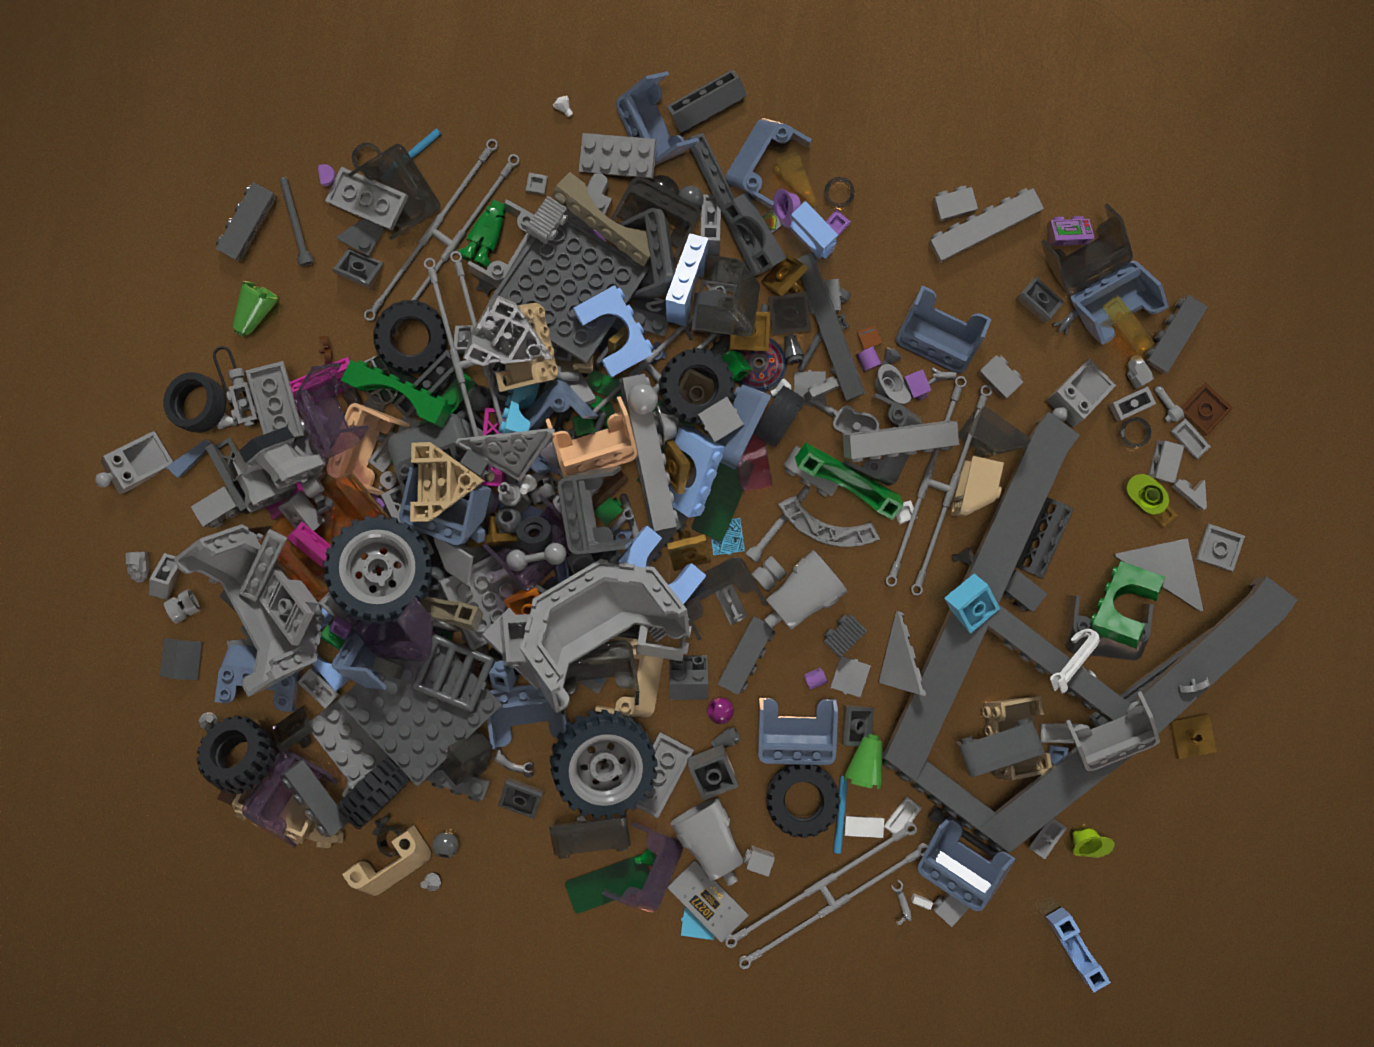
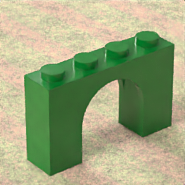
M1120 561L1118 568L1114 567L1112 571V582L1107 583L1104 590L1105 598H1100L1097 606L1099 611L1097 614H1093L1090 624L1093 625L1092 630L1096 631L1099 636L1137 649L1145 624L1122 616L1117 612L1113 603L1124 594H1136L1157 602L1164 585L1165 576Z

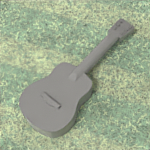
M797 384L793 390L803 398V395L808 392L800 384ZM817 398L809 401L815 407L832 416L833 429L842 434L879 430V421L872 414L858 412L848 405L841 407L837 411Z

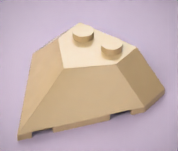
M431 442L411 443V462L418 464V502H410V522H430L484 482V480Z

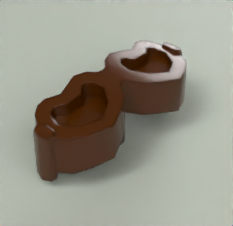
M327 335L319 336L324 346V349H320L319 353L325 352L324 366L333 363V351Z

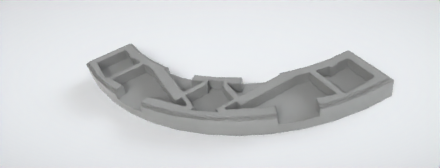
M795 495L778 503L784 515L798 530L818 542L831 546L851 547L862 546L880 540L872 522L854 527L833 526L821 522L810 515Z

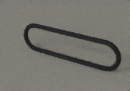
M219 346L213 352V359L227 396L228 390L216 359V352L219 349L227 350L234 369H237L230 349L225 346Z

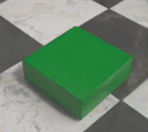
M581 416L571 418L577 437L596 432L592 419H585Z

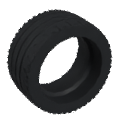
M195 372L183 373L172 380L166 389L163 400L167 418L176 426L195 433L209 431L218 425L224 416L227 405L223 388L210 377ZM203 385L207 394L206 405L197 417L187 420L183 411L184 400L190 391Z
M782 386L753 433L766 443L776 447L806 400L788 387Z

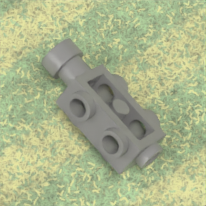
M243 368L230 370L228 375L229 379H232L233 386H229L230 391L227 392V398L229 403L233 402L234 410H231L233 420L238 421V424L244 425V427L255 425V421H259L249 382L244 383L243 377L245 375ZM243 391L246 392L245 398L240 397V394ZM247 410L251 411V415L249 417L245 416V412Z

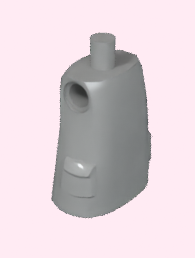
M812 550L793 567V572L785 583L766 599V602L774 612L766 617L764 621L770 628H773L782 620L792 630L813 613L822 608H830L848 591L821 557Z
M719 798L706 800L682 813L671 822L670 825L677 834L676 837L682 846L688 849L699 861L710 881L723 876L728 886L738 881L733 870L744 861L735 845L729 828L730 818L725 808L722 807Z

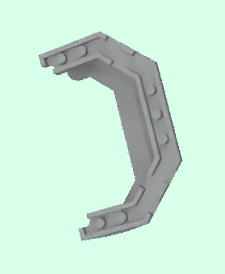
M241 524L200 538L176 556L174 561L181 572L190 574L198 571L220 582L257 649L253 673L242 680V686L247 696L250 697L317 661L318 654H316V650L320 644L322 633L320 627L324 621L323 612L320 615L313 614L299 646L291 645L259 600L254 602L239 594L265 539V536L258 533L256 535L249 531L248 527ZM283 546L273 568H280L289 580L302 581L312 594L290 551Z
M600 559L533 598L520 650L545 698L554 711L558 713L565 709L570 702L569 695L563 688L570 663L635 624L663 628L670 638L679 639L689 633L687 609L655 567H636L635 564L623 562L616 564Z

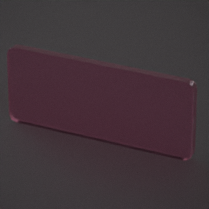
M753 433L737 465L743 491L772 486L765 441Z

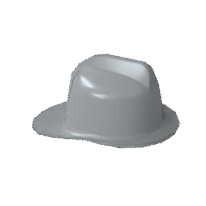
M890 364L882 365L878 370V377L875 381L878 393L888 399H892L896 403H908L911 399V393L899 370Z
M656 405L655 415L658 419V427L656 429L657 434L661 435L662 446H664L666 440L676 437L679 429V420L673 414L661 413L658 405Z

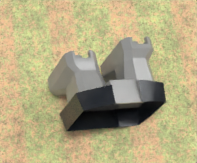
M287 427L251 439L239 450L230 465L232 482L238 480L245 493L244 504L251 513L288 499L297 489L295 483L317 475L326 465L320 454L297 457L291 447L295 437Z

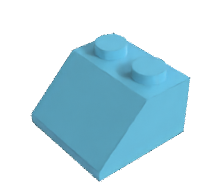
M976 574L971 575L944 598L950 610L970 634L1000 609L989 585Z

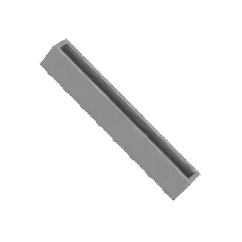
M645 374L620 378L623 402L629 415L638 452L635 459L649 526L653 531L676 527L678 515L672 506L674 496L668 487L670 477L668 472H665L666 457L664 453H661L662 438L660 434H657V416L653 414V411L644 415L635 413L630 408L628 395L633 386L640 383L650 385V380Z

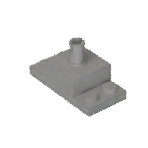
M280 568L272 569L258 600L291 645L299 646L313 614L320 615L322 606L316 601L302 581L289 580Z

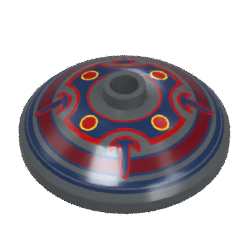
M769 338V351L733 350L741 352L752 368L750 373L737 382L739 386L743 384L767 392L778 386L784 378L787 370L785 352L780 344L772 338ZM760 359L762 360L763 364L761 366H757L755 364V361Z

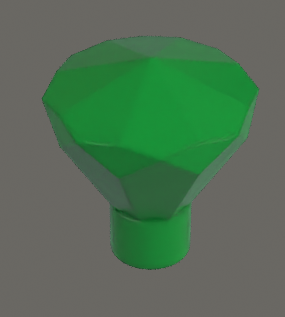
M651 848L647 849L640 857L635 858L636 865L655 866L656 855Z

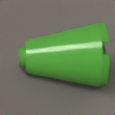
M243 281L232 325L235 329L234 332L243 337L250 335L277 303V296L262 286L259 288L255 286V283Z
M868 734V737H863L843 779L845 781L849 778L852 779V784L867 788L878 785L877 789H881L882 741L879 740L880 736Z

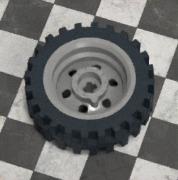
M370 515L364 516L365 520L358 522L356 519L351 521V526L341 528V533L337 537L334 536L331 540L332 545L326 550V561L323 564L325 570L324 579L334 602L345 614L348 613L357 621L363 620L366 624L375 622L379 623V625H385V622L393 621L394 623L403 616H409L414 608L417 609L421 605L420 602L423 597H426L428 587L431 585L432 566L430 554L425 542L420 538V534L416 530L413 531L406 522L403 524L395 517L387 519L384 515H378V518H371ZM383 548L387 549V554L385 555L380 554V550ZM364 553L368 555L366 560L361 559V555ZM400 562L402 566L396 569L394 564ZM377 568L384 570L381 572L382 575L377 576V573H375ZM357 572L363 574L361 579L355 577ZM389 581H395L396 586L394 588L389 587ZM373 585L377 587L375 593L369 591V588Z
M601 709V714H595L594 710L589 711V716L582 718L581 715L577 716V722L574 724L568 722L565 725L566 731L558 733L557 744L553 743L551 748L553 755L550 756L551 774L561 799L564 802L567 801L569 808L573 811L578 809L580 815L585 817L590 813L593 819L598 820L600 815H605L606 819H613L612 815L619 813L621 817L625 815V810L629 808L632 811L637 808L636 803L639 800L644 802L647 799L645 795L647 790L652 791L654 787L652 779L657 778L655 767H658L655 757L656 753L647 733L644 732L638 722L635 723L632 717L628 715L623 717L619 711L609 714L607 709ZM610 742L613 743V745H611L609 748H607V745H608ZM593 746L595 751L588 750V747ZM621 757H625L626 761L621 762L619 761V759ZM586 764V766L581 770L580 766ZM616 775L619 776L617 780H612ZM594 779H597L600 782L598 784H594L592 781Z

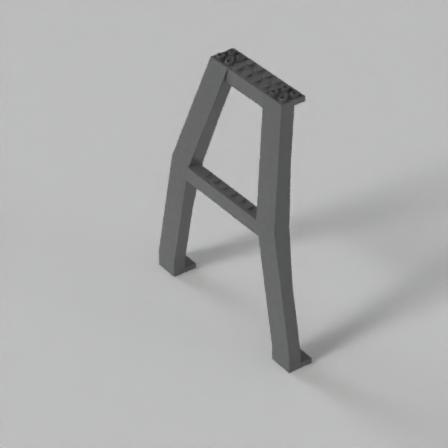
M1050 412L1040 417L1036 422L1037 425L1028 438L963 580L964 582L971 575L976 574L989 585L998 605L1069 449L1080 436ZM1267 576L1254 579L1250 584L1253 589L1245 599L1141 691L1154 717L1158 734L1284 620L1298 599ZM999 605L1000 609L971 634L953 612L949 610L921 671V685L926 695L922 696L911 693L885 752L882 753V765L889 770L897 771V776L904 782H911L913 784L912 788L920 794L926 793L929 796L927 799L930 802L943 806V811L947 815L957 817L966 829H973L975 831L973 834L982 841H989V846L997 852L1010 853L1130 757L1094 771H1087L1075 747L995 812L926 761L987 629L1003 640L1005 647L1019 652L1021 659L1036 665L1034 668L1041 674L1046 673L1051 677L1055 673H1060L1071 660V658L1001 605ZM1081 666L1067 683V694L1073 698L1077 696L1082 700L1081 704L1089 710L1094 709L1106 718L1108 722L1126 716V710L1129 708V705L1133 702H1140L1138 695L1130 702H1127ZM1208 677L1210 686L1195 692H1180L1179 685L1192 686L1190 679H1195L1196 684H1199Z

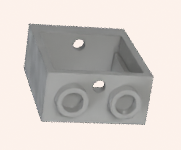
M530 614L505 615L499 620L503 666L519 668L521 665L528 664L524 656L511 657L508 627L526 626Z
M641 625L636 654L682 661L683 654L688 653L689 643L685 641L686 637L690 638L692 626H689V633L681 637L679 648L646 643L648 626Z

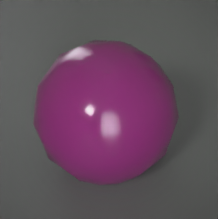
M725 698L714 699L708 706L707 714L714 723L725 724L733 717V705Z

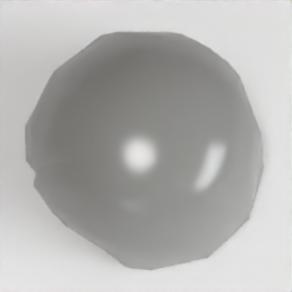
M645 383L633 386L628 395L630 408L635 413L642 415L651 413L658 402L656 390L651 385Z

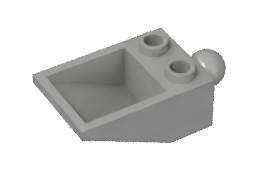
M1089 358L1047 401L1055 409L1052 412L1055 417L1062 422L1066 420L1072 427H1075L1090 414L1116 385Z
M153 431L104 455L100 463L106 473L101 472L97 474L95 483L97 486L105 488L112 481L121 495L162 472L173 461L157 434Z

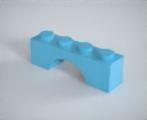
M540 383L508 390L511 395L508 394L505 406H508V408H505L501 419H504V421H501L498 432L503 434L529 431L531 422L521 414L520 409L532 406Z

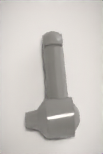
M1157 386L1155 392L1168 408V415L1165 417L1166 422H1177L1184 417L1182 408L1174 405L1162 386Z

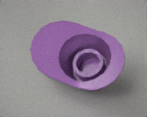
M779 189L774 196L773 209L783 226L789 227L793 221L790 218L791 214L801 205L800 198L794 193Z

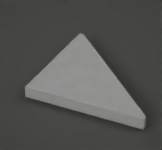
M549 428L458 438L454 445L465 451L471 450L475 454L480 455L488 464L521 481L553 435L555 429Z
M1188 538L1114 554L1117 559L1125 563L1165 576L1163 588L1198 611H1203Z
M896 611L879 683L925 696L926 692L922 689L921 685L922 677L920 670L916 668L914 661L916 660L914 649L909 643L908 638H910L908 628L903 622L904 614Z

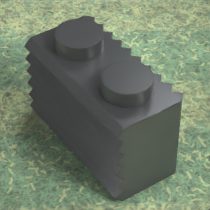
M844 614L837 621L839 625L834 630L830 628L823 635L825 637L823 642L839 658L867 632L851 614L848 616Z

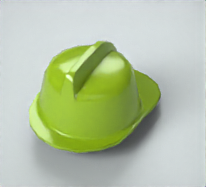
M1139 474L1129 480L1127 492L1144 511L1150 514H1160L1166 510L1169 504V495L1164 487L1149 475Z
M1089 828L1073 832V843L1075 846L1073 854L1075 856L1098 858L1109 854L1115 847V842L1112 839L1100 837L1093 829Z

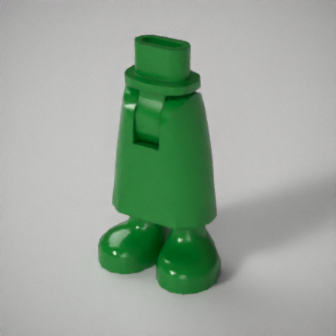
M492 200L490 206L486 207V210L478 218L466 238L469 244L458 250L462 255V259L472 262L476 248L479 246L481 248L474 259V263L485 269L491 264L488 252H494L500 236L503 217L505 216V205L503 203Z

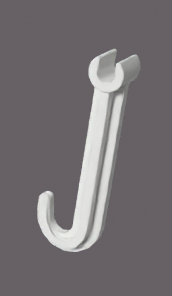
M1085 629L1077 632L1071 638L1072 643H1076L1081 638L1088 637L1063 670L1051 676L1050 679L1054 691L1058 687L1061 693H1065L1068 690V681L1100 642L1096 631Z

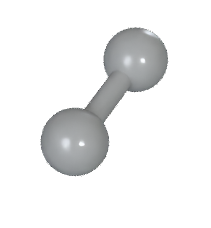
M551 543L546 547L545 552L526 555L521 550H513L507 555L506 563L509 569L516 572L524 570L529 562L547 560L552 565H558L565 560L566 549L559 543Z

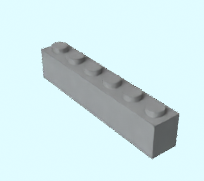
M1025 188L1017 193V197L1013 199L1007 197L1000 201L1001 205L995 208L991 205L983 210V214L979 216L973 214L966 218L967 222L961 225L958 222L950 226L949 231L945 233L940 231L932 235L933 239L930 240L929 244L938 262L940 263L1040 213L1044 207L1034 188L1029 191Z
M941 421L842 434L844 457L851 459L852 462L863 461L864 457L880 459L881 455L886 454L887 457H896L901 452H905L906 455L917 454V450L933 452L935 451L934 448L939 447L941 450L952 449V446L959 445L958 423L955 421Z

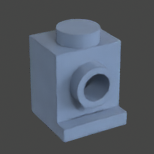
M495 661L489 672L492 688L506 692L512 690L518 679L514 673V668L503 666V661Z

